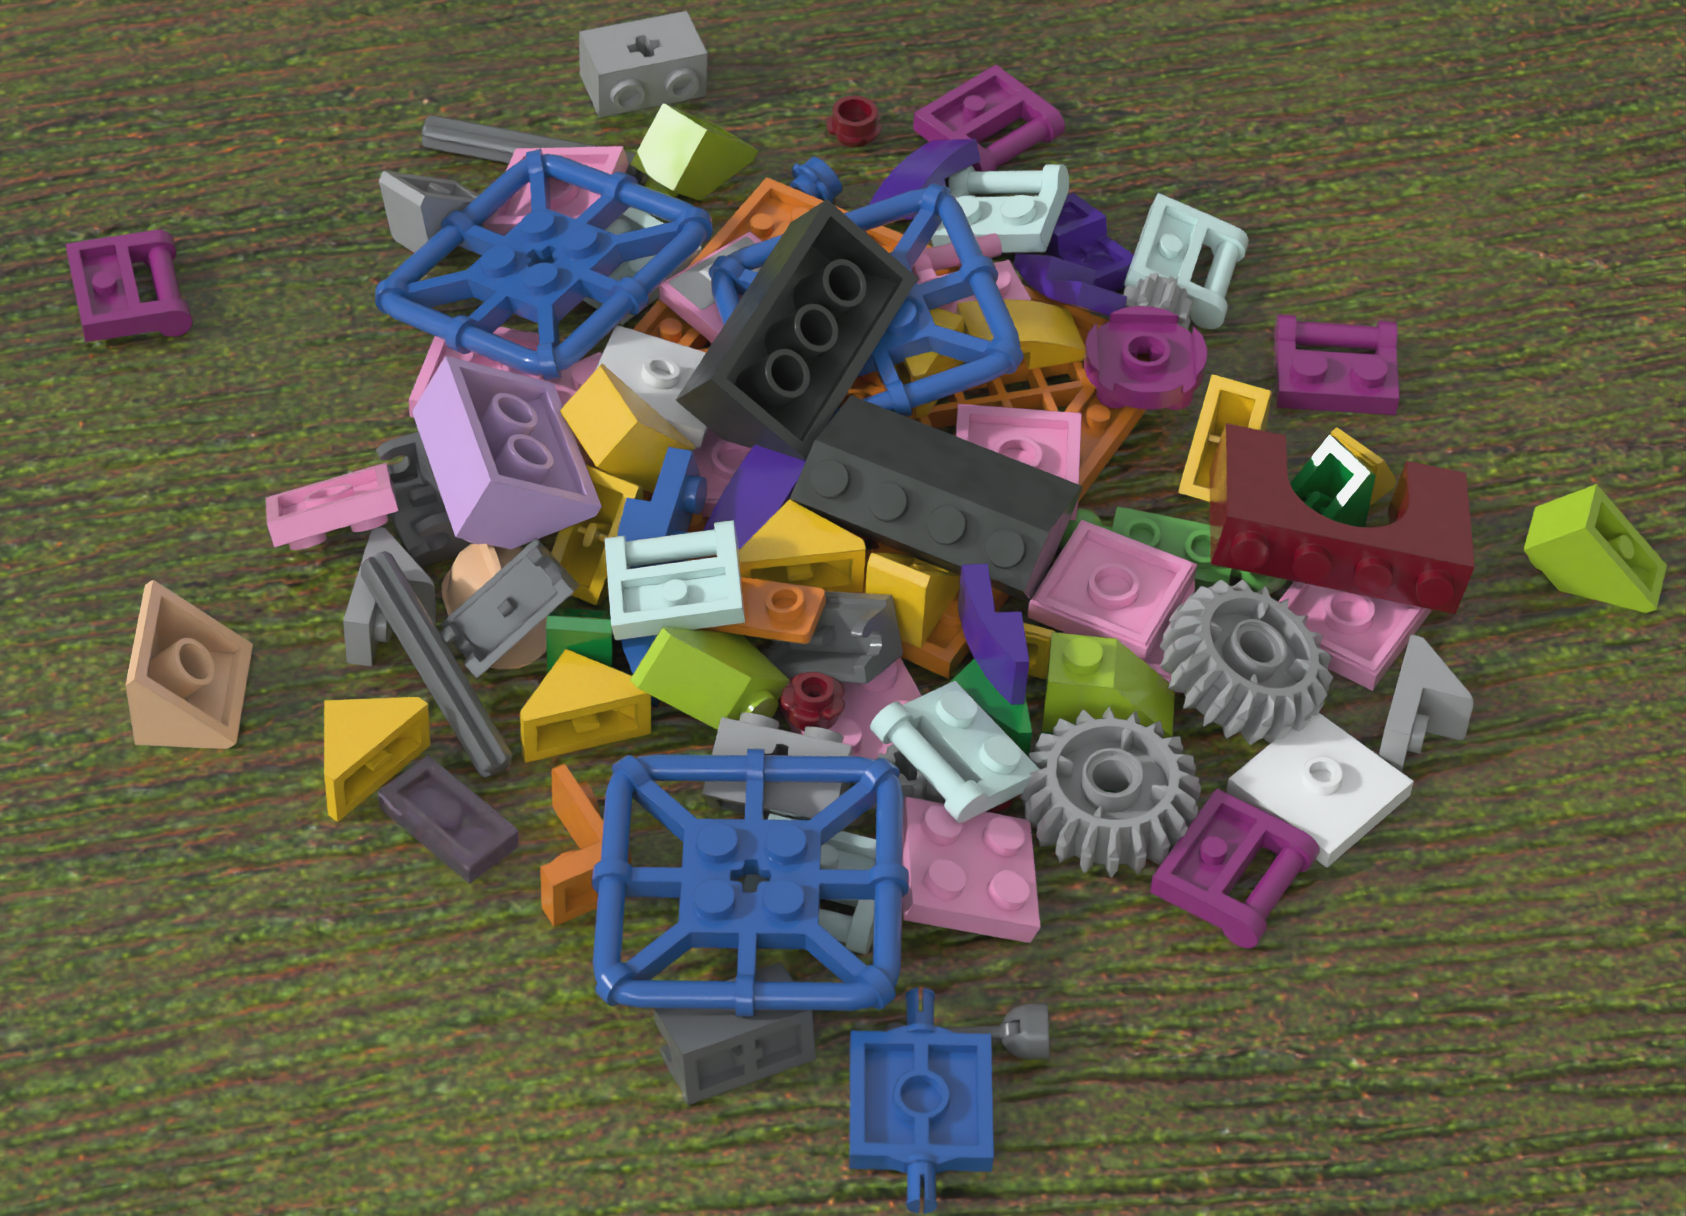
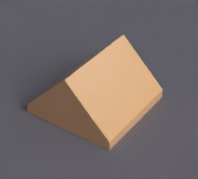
M155 580L150 581L144 587L126 680L135 745L229 749L237 743L253 644Z

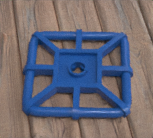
M541 149L526 152V159L510 167L462 211L454 210L448 214L441 222L442 229L394 270L387 279L377 285L375 289V303L379 311L444 339L448 348L461 354L475 352L522 373L543 376L545 381L562 377L563 370L578 362L628 314L636 315L648 305V295L697 251L702 243L710 239L713 233L712 218L704 209L639 185L636 178L623 172L609 174L560 155L543 154ZM549 177L601 195V197L576 219L551 210ZM530 183L532 211L513 229L503 236L480 227L525 185ZM630 207L670 221L669 223L618 235L605 231ZM457 246L482 255L467 270L419 281ZM655 255L632 278L623 277L618 281L608 277L623 262ZM473 297L484 301L469 317L459 315L453 318L430 308ZM585 297L603 303L600 308L560 344L558 324L560 320ZM513 314L538 323L539 345H537V351L530 350L492 333Z
M932 183L927 188L908 191L844 213L864 232L917 214L893 252L890 253L910 272H912L913 265L939 225L943 222L962 265L957 272L919 285L917 282L914 284L857 376L860 377L877 371L885 392L862 400L908 417L912 415V408L988 383L1004 374H1012L1017 370L1024 355L1020 349L1018 331L996 284L998 280L997 269L992 259L983 255L964 210L954 196L951 195L950 188ZM782 235L741 248L727 256H718L709 268L712 296L723 325L740 301L738 294L744 295L758 272L751 270L763 266ZM975 295L993 339L988 341L934 324L929 310ZM931 351L967 362L966 364L905 385L899 380L894 368L895 364L904 362L907 357ZM841 407L837 408L832 418L836 415V413L840 410Z
M748 748L747 755L652 754L636 758L626 755L612 766L613 775L610 778L605 796L601 861L594 865L592 886L598 892L593 952V970L595 981L597 982L595 992L604 1002L610 1006L621 1004L636 1008L735 1009L736 1016L754 1017V1010L853 1011L870 1007L880 1010L895 999L896 993L894 988L897 985L901 970L902 897L909 891V871L903 866L904 796L899 780L900 771L888 759L880 758L874 760L858 756L765 755V749ZM654 781L746 782L745 819H697ZM765 782L856 783L810 820H763ZM632 798L683 842L682 868L632 867L628 864ZM877 803L875 865L870 870L821 869L822 845ZM751 874L759 875L767 880L758 883L757 892L751 893L743 892L742 883L736 881L742 876ZM625 897L680 898L679 922L628 962H621ZM820 899L874 900L873 965L866 966L819 925ZM691 948H738L736 981H664L651 979ZM757 949H806L844 983L756 982Z

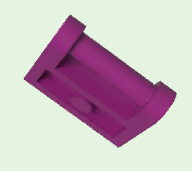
M994 65L914 113L913 130L929 142L933 140L976 139L981 161L971 166L975 172L996 171L997 167L1038 142L1049 143L1061 136L1065 131V122L1060 112L1054 106L1002 68ZM1021 117L1028 122L985 149L978 144Z
M150 230L66 244L68 263L85 342L159 331L169 337H176L185 334L192 327L193 320L189 305L181 299L173 265L177 251L174 239L169 232ZM144 262L150 267L157 301L140 303L131 263Z
M1277 314L1274 334L1276 408L1396 415L1399 403L1396 350L1397 322L1378 320L1376 326L1296 321V315ZM1295 345L1375 350V355L1296 350Z
M1216 788L1196 818L1189 825L1187 833L1178 840L1152 876L1150 893L1221 928L1225 936L1237 946L1253 948L1267 930L1265 920L1298 872H1305L1311 867L1319 855L1320 849L1316 840L1306 832ZM1265 847L1275 852L1277 857L1243 904L1229 897V893L1260 849Z

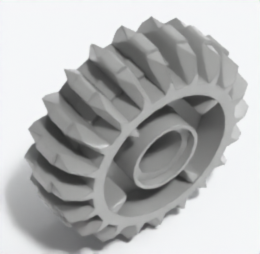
M1219 580L1209 588L1201 586L1196 592L1190 594L1184 604H1180L1169 619L1171 623L1166 628L1163 634V641L1160 644L1161 649L1165 652L1160 667L1172 674L1169 689L1185 694L1186 699L1183 709L1196 708L1204 715L1203 726L1212 722L1219 724L1223 728L1226 739L1235 733L1241 732L1244 739L1250 745L1262 738L1272 743L1275 739L1284 738L1291 728L1295 731H1301L1311 720L1312 716L1317 715L1324 705L1323 700L1326 698L1329 690V684L1333 679V676L1328 671V665L1332 656L1320 649L1323 635L1307 629L1308 615L1296 616L1288 609L1289 598L1279 603L1270 597L1266 586L1257 592H1252L1244 580H1241L1234 586H1229L1222 580Z
M1110 706L1103 714L1102 719L1092 718L1083 709L1076 719V726L1060 718L1057 725L1053 728V735L1041 733L1039 740L1035 744V752L1029 753V758L1040 770L1029 773L1032 777L1026 785L1024 792L1020 794V798L1023 800L1022 805H1025L1024 817L1031 823V827L1037 828L1036 837L1039 839L1040 847L1057 844L1056 855L1058 856L1059 863L1076 856L1080 858V866L1084 874L1093 866V863L1105 865L1111 878L1118 871L1119 864H1127L1138 875L1141 869L1145 867L1146 858L1161 865L1168 856L1169 848L1173 849L1178 840L1187 833L1189 825L1197 816L1198 806L1196 804L1199 802L1201 785L1199 784V778L1195 777L1196 766L1194 764V756L1182 754L1183 746L1181 745L1180 736L1163 739L1164 730L1161 721L1148 727L1140 725V719L1136 710L1127 720L1115 719ZM1103 790H1111L1117 793H1110Z

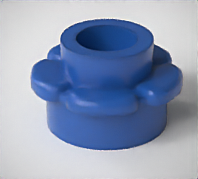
M817 157L810 158L801 166L796 163L791 169L795 180L790 183V187L823 201L828 199L833 203V199L843 191L841 182L834 171Z

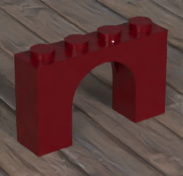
M1229 423L1225 424L1209 470L1210 564L1456 614L1475 568L1466 473L1406 460L1388 507L1389 525L1367 528L1350 526L1317 513L1307 506L1293 491L1288 480L1286 435Z

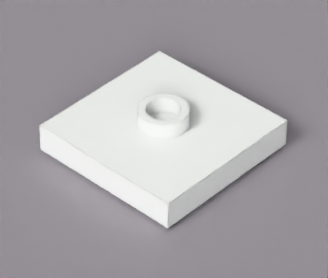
M616 325L597 368L603 363L697 448H701L708 427L675 400L706 352Z
M1318 712L1317 715L1312 716L1311 720L1301 731H1295L1291 728L1284 738L1275 739L1233 774L1228 780L1226 793L1311 835L1316 840L1320 849L1316 860L1327 868L1411 795L1414 781Z

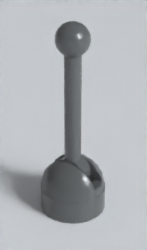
M1047 1003L1017 1006L1006 1014L999 1026L941 1027L955 1033L991 1034V1040H1001L1008 1052L1019 1058L1028 1060L1049 1059ZM891 1022L884 1027L883 1031H889L905 1025L900 1022Z

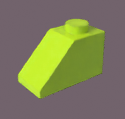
M663 103L630 165L649 176L644 184L646 187L674 198L682 194L701 201L754 161L759 150L717 124Z
M1597 484L1535 507L1523 551L1528 555L1533 566L1541 570L1559 591L1644 613L1657 610L1667 565Z
M662 627L630 679L638 689L717 730L719 729L721 717L739 721L741 713H754L772 718L778 708V699L781 696L782 690L790 682L743 635Z
M1052 632L1045 685L1042 732L1053 733V728L1057 725L1060 718L1076 726V719L1083 709L1092 718L1102 719L1103 714L1110 706L1115 719L1127 720L1136 710L1140 719V725L1144 727L1161 721L1164 730L1163 739L1170 738L1173 735L1175 691L1169 689L1170 683L1118 639Z

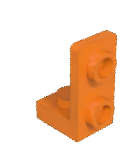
M741 577L745 623L695 629L806 644L811 641L826 604L825 591L817 587Z
M565 764L551 769L552 805L580 850L567 851L556 857L552 862L540 866L541 906L554 927L597 909L598 892L592 886L594 865L601 861L604 822L600 817L599 804L591 787L584 781L578 784ZM629 850V853H628V864L631 865L632 859H631V854H630V850Z

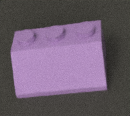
M445 356L412 413L455 537L462 538L473 544H489L512 550L532 542L535 538H542L595 517L602 506L573 431L560 412L563 406L554 383Z

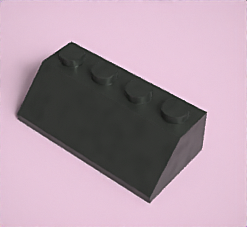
M826 199L789 224L675 401L722 440L748 448H753L754 445L803 461L806 460L815 439L831 420L918 278Z
M851 395L815 439L790 499L841 528L961 575L962 564H988L991 588L1030 602L1046 577L1083 487Z

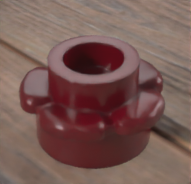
M851 95L840 98L833 105L832 115L826 120V128L829 134L837 135V140L848 147L864 146L878 138L882 130L879 124L881 118L876 104L863 96Z
M819 672L801 673L793 677L791 686H786L782 690L781 704L787 711L789 721L796 728L802 731L805 730V727L829 729L837 722L838 717L845 709V701L842 699L845 691L841 683L831 676Z

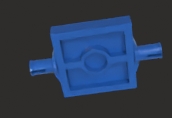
M913 988L905 994L906 1026L889 1031H851L849 1169H884L907 1173L906 1207L913 1213H919L920 1188H923V1214L933 1212L937 1208L936 1173L939 1174L945 1171L992 1172L994 1153L991 1034L955 1033L934 1026L935 993L930 989L923 988L922 1012H919V988Z

